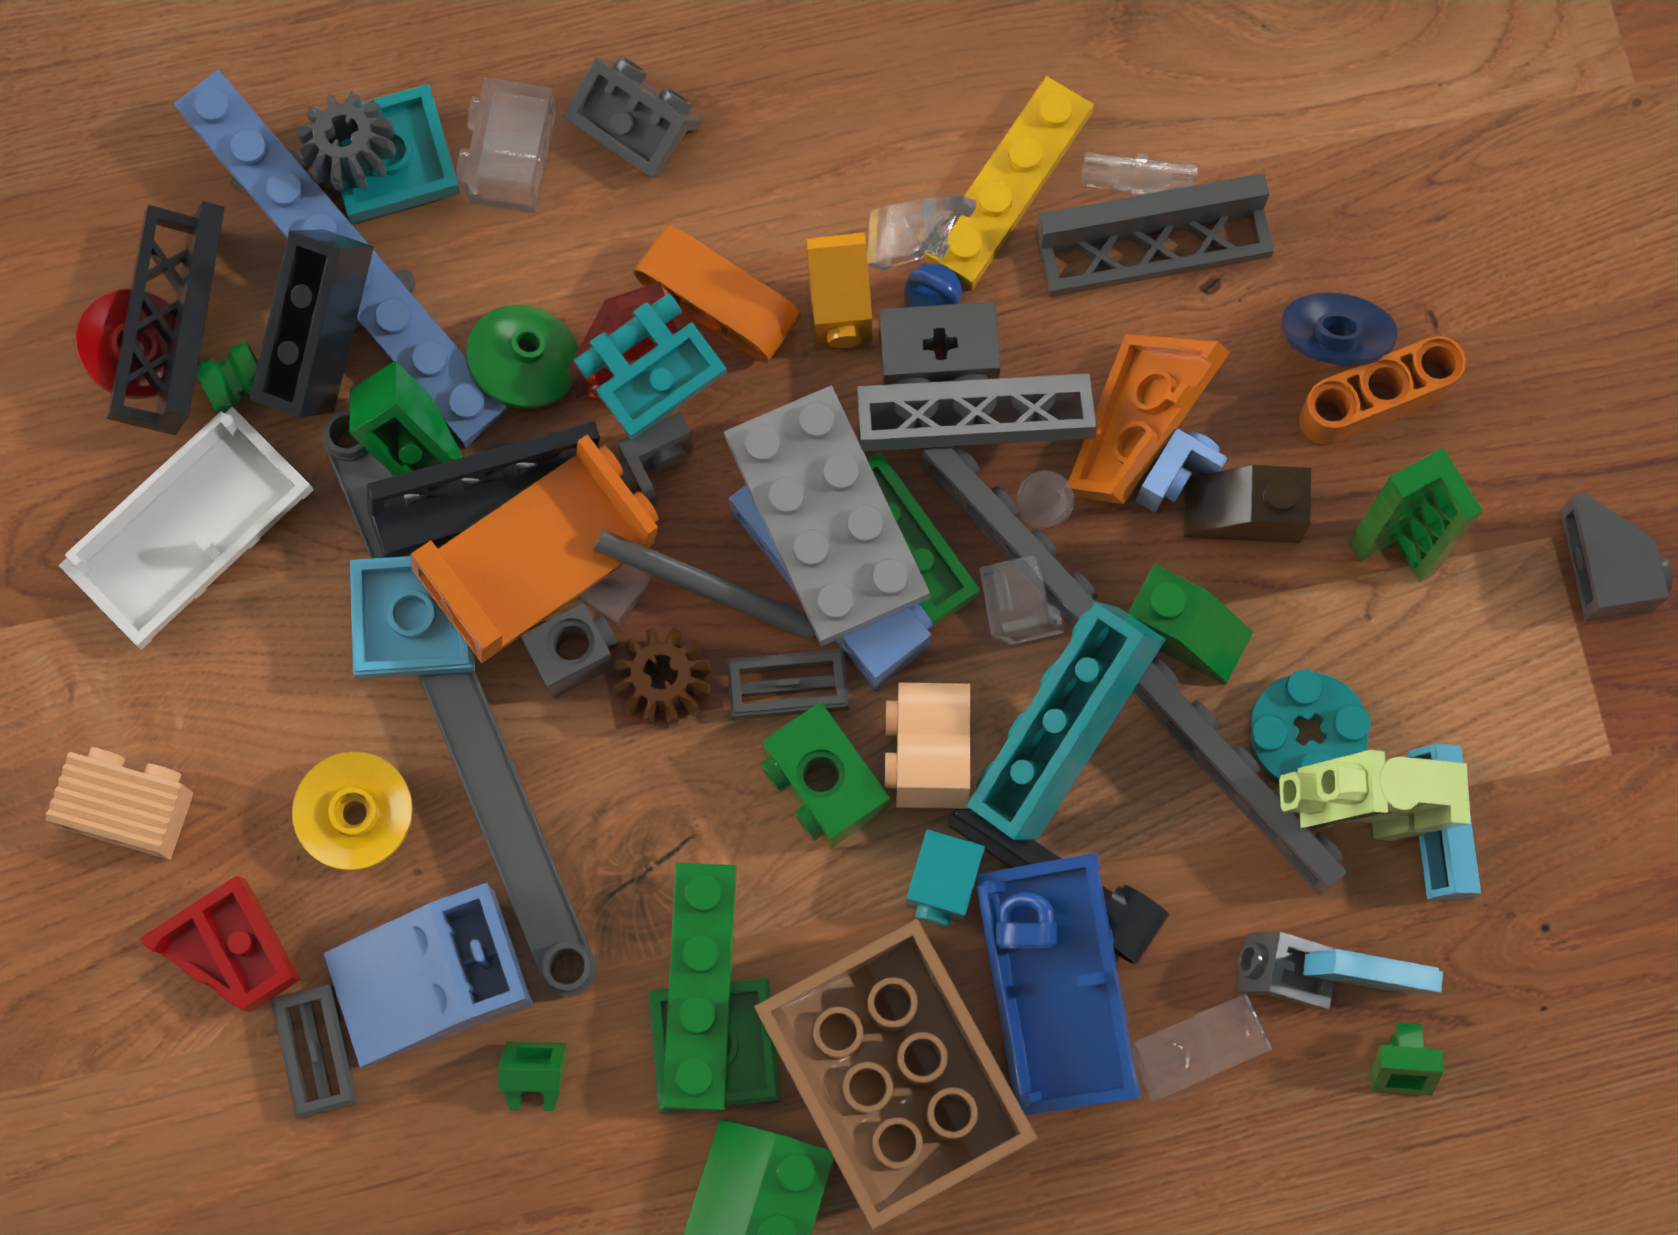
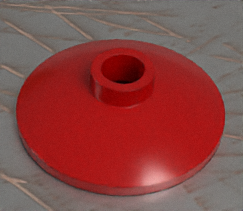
M130 289L114 290L95 299L84 310L75 332L76 352L83 369L97 385L110 393L112 392ZM145 291L158 310L170 305L161 297ZM142 308L139 322L148 317ZM173 314L165 318L170 327L172 325ZM154 325L136 335L135 344L149 363L167 353L168 344ZM133 361L131 362L129 375L138 370ZM164 366L155 371L161 380ZM144 377L127 387L125 398L149 399L158 395Z

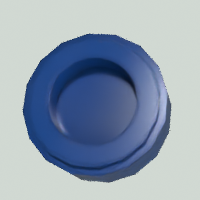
M936 263L922 265L911 271L908 275L904 293L906 307L960 304L962 295L960 280L955 272L947 266Z
M1021 892L1013 894L1003 901L999 910V923H996V945H999V948H1054V945L1057 944V923L1054 922L1053 908L1048 900L1039 894ZM1023 907L1033 908L1038 912V922H1014V912Z

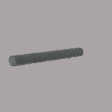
M604 529L601 530L593 549L595 552L811 641L815 634L807 615L801 611Z

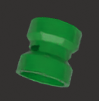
M246 340L229 349L227 360H223V358L219 360L208 358L198 363L196 375L217 414L221 411L225 413L231 407L236 409L238 401L243 400V395L251 396L258 361Z

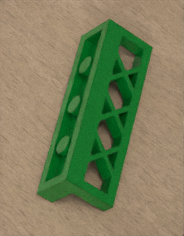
M1441 448L1388 478L1348 543L1360 562L1396 543L1415 576L1421 582L1436 573L1483 510L1445 449Z

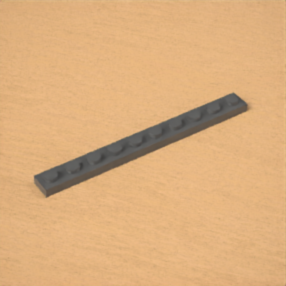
M951 446L925 448L923 450L922 468L1060 617L1074 629L1080 617L1087 610L1091 609L1095 603L1094 600L1098 598V594L1091 583L1079 572L1074 571L1069 574L1055 559L1058 551L1050 539L1039 529L1035 528L1030 532L1015 516L1019 513V510L1013 500L1000 487L995 486L991 490L976 474L979 471L976 461L962 446H954L953 448ZM1154 657L1132 694L1320 896L1323 895L1347 873L1346 869L1340 864L1343 860L1340 850L1324 834L1318 832L1314 836L1308 829L1301 828L1300 820L1298 819L1300 813L1282 811L1280 806V788L1272 791L1257 775L1260 767L1251 754L1239 744L1231 747L1216 731L1219 723L1209 709L1197 700L1190 703L1175 687L1179 682L1173 671L1161 659Z

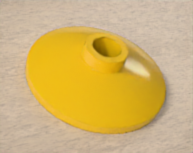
M343 752L330 756L316 764L300 782L292 806L294 830L304 849L322 864L345 871L367 869L389 858L406 838L413 814L411 793L401 774L386 760L366 752ZM354 805H363L366 808L365 819L357 825L349 824L346 819L347 811Z

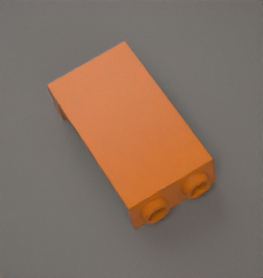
M588 435L577 441L576 455L449 542L437 549L430 540L411 553L412 571L481 663L624 565L622 562L593 551L602 529L647 548L654 544L658 526L655 524L658 521V515L654 507L640 491L632 494L620 478L623 475V470L617 458L605 445L597 448Z

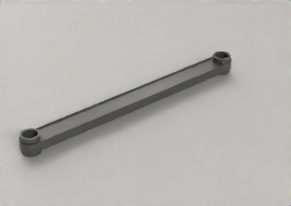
M349 410L338 411L330 416L325 423L323 431L324 446L370 558H383L367 510V484L390 478L394 475L361 443L351 448L338 447L340 437L349 430ZM476 670L475 672L420 675L419 678L542 979L548 988L559 996L571 998L582 995L590 989L596 979V961ZM564 955H579L584 959L585 964L584 972L580 979L567 985L558 983L554 978V967L557 961Z

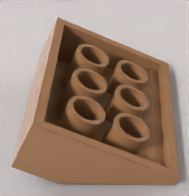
M918 919L754 1006L872 1230L1031 1145L1038 1139Z

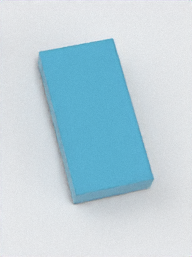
M1340 949L1310 951L1309 954H1305L1304 976L1404 994L1441 993L1443 971H1439L1437 967Z

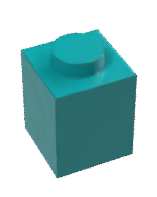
M926 830L906 898V907L916 910L915 919L941 928H949L951 920L963 924L985 846L932 830Z

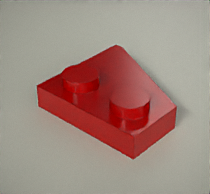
M240 876L233 877L140 938L145 947L181 967L183 972L198 982L208 985L217 991L219 996L243 1011L252 1012L301 980L245 878Z

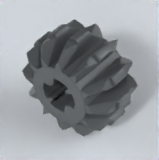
M351 91L344 104H338L337 99L328 94L326 98L328 108L321 111L308 106L307 116L312 124L298 126L297 136L300 142L304 144L299 148V157L303 165L312 167L310 172L318 183L323 184L331 179L335 190L342 193L349 181L355 180L357 186L366 191L368 186L366 175L372 173L385 178L387 170L382 160L395 158L396 148L394 143L389 140L394 136L395 130L390 119L381 118L383 114L381 108L373 100L362 105L359 95ZM351 138L352 143L343 147L342 141Z

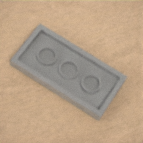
M832 385L724 431L725 440L821 646L930 599L927 585Z

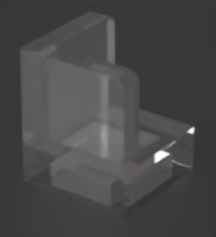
M1030 555L979 567L992 637L1006 645H1013L1064 633L1060 610L1046 601L1039 559Z

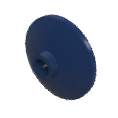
M1315 293L1300 297L1286 307L1281 321L1283 335L1295 349L1313 359L1335 365L1357 366L1376 362L1384 355L1391 353L1398 336L1397 326L1385 310L1363 298L1342 293Z

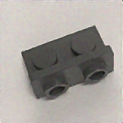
M619 56L616 61L595 58L562 117L649 177L659 178L688 130L697 131L703 121L690 112L693 103L686 97L665 86L660 92L644 81L648 72L633 61L623 56Z

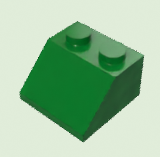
M720 1119L684 1235H813L835 1163L831 1151L777 1133Z

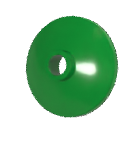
M510 305L495 309L487 313L475 324L467 341L466 363L474 382L487 396L508 407L532 410L550 406L560 401L569 393L579 374V369L573 360L580 356V351L573 334L557 317L536 307ZM518 344L530 345L536 351L525 352L519 348Z

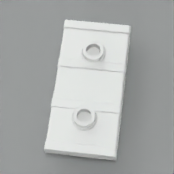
M231 407L225 413L219 412L65 554L67 558L59 566L130 640L142 650L161 629L189 603L205 592L206 588L247 549H251L260 540L261 536L314 489Z

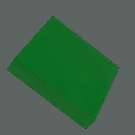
M769 978L731 982L725 1107L781 1101L776 1048L754 1008L759 1003L771 998ZM669 988L648 991L658 1112L660 1114L694 1111L664 1109L662 1107Z

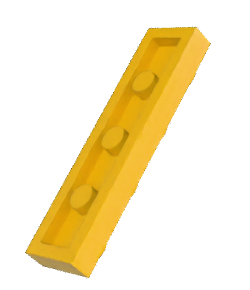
M1046 76L925 252L924 261L928 264L936 263L947 266L955 272L962 285L973 290L1091 116L1094 104Z

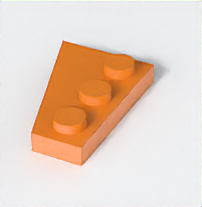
M1125 334L1095 410L1096 438L1084 439L1066 489L1077 498L1124 504L1230 352L1219 341Z

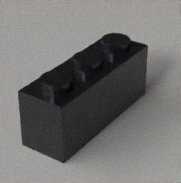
M325 229L289 231L250 400L299 418L333 413L335 411L374 246Z

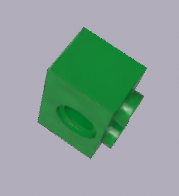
M821 701L762 741L763 752L767 759L760 763L761 768L779 793L789 788L801 807L794 811V814L813 841L823 836L832 849L890 808V797ZM823 765L832 768L838 775L836 785L826 792L811 790L805 784L804 778L813 767Z

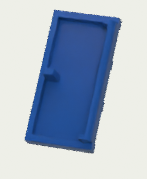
M1098 853L978 874L979 886H977L1011 1089L1025 1116L1142 1097L1134 1066L1126 1021L1128 1020L1126 1006L1123 1004L1113 948L1114 939L1112 929L1109 926L1099 870L1101 867ZM1021 892L1039 894L1048 900L1053 908L1054 922L1057 923V944L1054 945V948H999V945H996V923H999V910L1003 901L1011 895ZM1029 907L1019 908L1014 912V922H1038V912Z

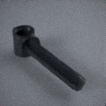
M969 807L968 809L955 808L948 824L951 829L971 842L985 846L984 850L1011 868L1062 859L1035 840H1013ZM1124 884L1123 887L1119 885L1114 892L1103 886L1109 926L1112 929L1114 939V953L1129 963L1137 965L1170 914L1155 901Z

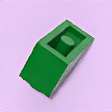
M397 361L392 362L350 389L349 433L394 476L463 457L432 396Z
M1155 563L1128 612L1129 615L1166 639L1159 651L1225 685L1253 634V631L1208 590Z

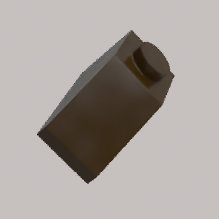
M1248 465L1190 477L1185 485L1184 537L1300 543L1310 526L1311 468Z

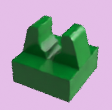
M1396 1022V1035L1390 1036L1389 1045H1380L1370 1068L1371 1091L1432 1096L1444 1073L1443 1049L1424 1048L1422 1024Z
M506 1041L498 1067V1091H504L508 1107L511 1110L520 1111L524 1092H541L544 1097V1111H553L555 1109L567 1067V1043Z

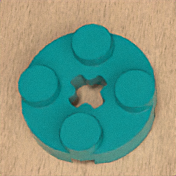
M1302 669L1273 682L1255 703L1249 717L1248 731L1250 730L1249 739L1253 747L1251 751L1262 772L1272 781L1279 784L1281 775L1298 772L1297 768L1366 751L1371 720L1357 695L1343 682L1326 674ZM1298 718L1306 722L1311 718L1317 720L1321 724L1318 731L1324 736L1323 742L1319 744L1316 741L1310 740L1305 746L1300 744L1295 739L1299 734V729L1293 725L1294 721Z

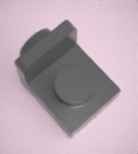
M681 412L656 423L632 441L627 437L617 442L622 461L619 463L622 467L623 475L620 478L632 494L640 491L651 504L657 501L653 485L645 471L652 467L656 471L669 469L686 458L687 454L685 451L694 448L691 431Z
M1283 932L1249 933L1246 936L1245 944L1237 960L1239 976L1236 990L1247 995L1272 996L1315 1010L1330 1009L1334 981L1304 976L1303 970L1305 954H1309L1310 951L1333 950L1335 948Z

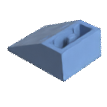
M488 883L428 903L323 953L360 1068L534 1006L497 894Z

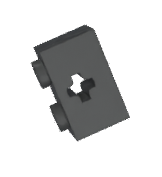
M995 302L880 309L879 331L883 385L999 378L1001 366ZM933 347H943L947 359L936 360Z

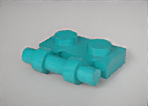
M669 293L653 305L645 302L632 312L633 319L609 336L604 332L589 342L591 348L573 360L586 379L603 367H606L613 375L612 379L597 388L596 391L631 441L727 374V368L693 322L674 335L666 327L665 324L682 313L678 303ZM648 336L656 347L629 365L622 354Z

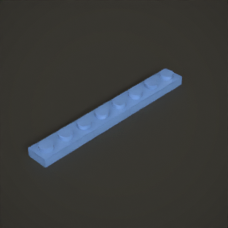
M218 69L173 103L177 112L229 173L234 176L286 239L288 238L289 231L325 229L368 244ZM373 250L356 321L391 362L397 361L432 396L447 427L466 448L510 412L509 408L487 396L477 386L470 375L464 354Z

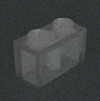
M484 77L480 97H472L468 110V129L473 130L470 148L461 149L457 162V181L463 183L470 204L536 214L557 114L551 87Z

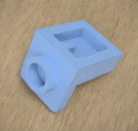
M1177 428L1143 483L1136 502L1156 513L1165 497L1175 502L1189 480L1192 472L1183 466L1200 475L1221 471L1227 457L1219 453V446L1207 436L1194 431L1187 434Z

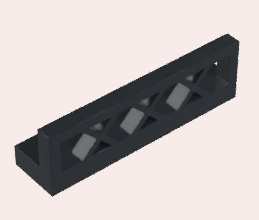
M202 201L194 216L152 205L147 206L142 223L107 413L108 420L176 436L189 417L225 210L224 206ZM156 225L188 233L185 250L168 259L154 240ZM152 257L157 266L149 269L150 258ZM182 263L181 274L179 275L174 267ZM164 274L177 292V297L174 303L158 310L146 294L145 285L148 281ZM142 308L148 317L139 322ZM173 314L172 325L170 327L165 318ZM154 325L168 344L166 354L149 363L135 344L137 334ZM133 361L138 370L129 375L131 362ZM164 366L161 380L155 371ZM145 377L159 397L156 413L125 406L124 400L127 387Z
M595 421L368 483L367 510L383 558L401 557L411 554L430 540L435 546L446 544L576 455L577 441L585 435H588L598 448L600 435Z

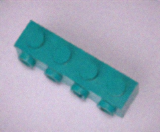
M1095 602L1091 609L1087 610L1076 623L1072 631V639L1060 658L1045 672L1040 682V690L1028 709L1022 712L1011 726L1007 742L997 758L980 775L976 784L977 789L966 806L1013 840H1038L1166 639L1119 607Z

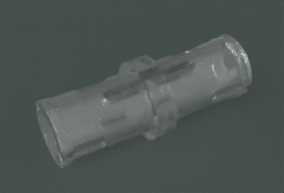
M1085 151L1081 188L1091 187L1131 192V197L1195 186L1197 185V180L1195 179L1198 175V164L1193 163L1190 165L1148 160V154L1136 153L1135 158Z

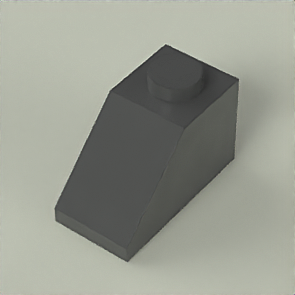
M1588 494L1573 495L1560 510L1584 621L1654 611L1669 598L1668 592L1671 591L1673 582L1670 564L1665 557H1660L1656 540Z

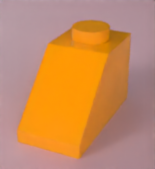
M865 232L806 238L808 279L815 343H828V346L833 348H848L860 344L862 339L872 338V309Z

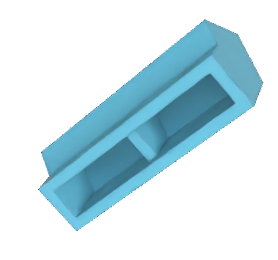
M1435 743L1407 751L1409 758L1463 763L1461 745ZM1472 823L1441 830L1449 887L1446 886L1439 831L1419 835L1427 899H1436V902L1474 899L1481 894Z

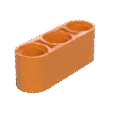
M666 225L633 270L637 280L660 298H663L668 293L671 294L684 314L750 357L763 363H768L801 317L800 311L783 295L686 232L671 225Z
M1429 337L1386 354L1376 362L1359 365L1323 379L1313 386L1300 410L1298 420L1300 429L1305 437L1313 443L1331 445L1438 403L1448 397L1465 371L1466 358L1464 351L1457 342L1448 337ZM1432 361L1440 364L1446 371L1447 378H1432L1423 370L1421 363ZM1381 382L1388 385L1392 389L1395 398L1382 400L1375 397L1370 391L1368 384ZM1329 403L1336 406L1341 412L1342 419L1334 422L1323 419L1317 413L1315 405Z

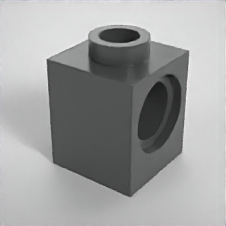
M584 603L520 635L553 699L613 668L614 661L609 650L618 646V642L604 615L601 614L592 619ZM578 636L589 641L587 652L579 659L565 660L558 655L561 644L570 637Z

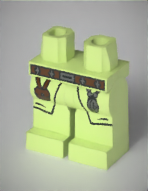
M1367 750L1297 768L1298 772L1281 775L1279 779L1281 809L1283 812L1300 813V825L1304 829L1332 827L1355 821L1372 823L1373 839L1393 841L1471 824L1467 763L1409 757H1393L1385 760V751Z

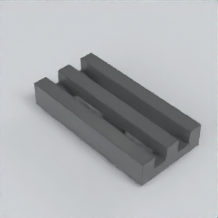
M844 649L726 659L732 721L801 715L820 701L828 712L849 710ZM834 666V675L740 683V674ZM836 688V695L742 703V697Z
M329 984L271 999L296 1118L301 1120L312 1117L314 1114L335 1111L337 1108L358 1105L359 1099L334 986ZM321 1001L341 1094L332 1095L313 1002ZM299 1006L319 1098L310 1102L289 1011L290 1008Z

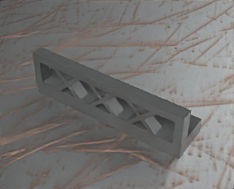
M1265 173L1039 213L1036 237L1049 297L1271 258L1274 250L1264 212L1269 197ZM1251 218L1256 244L1236 247L1218 236V234L1229 221ZM1216 224L1211 231L1204 227L1206 225ZM1184 229L1204 240L1194 255L1183 257L1163 246L1171 232ZM1160 234L1156 241L1149 237L1150 235ZM1128 239L1149 250L1139 265L1127 267L1107 256L1117 241ZM1104 244L1100 251L1093 247L1094 245ZM1211 245L1218 249L1217 251L1207 252ZM1076 249L1093 260L1083 275L1059 279L1054 253ZM1155 255L1163 259L1161 261L1151 262ZM1100 265L1107 269L1105 271L1096 272Z
M1090 373L857 386L859 441L863 451L1096 438L1097 426Z

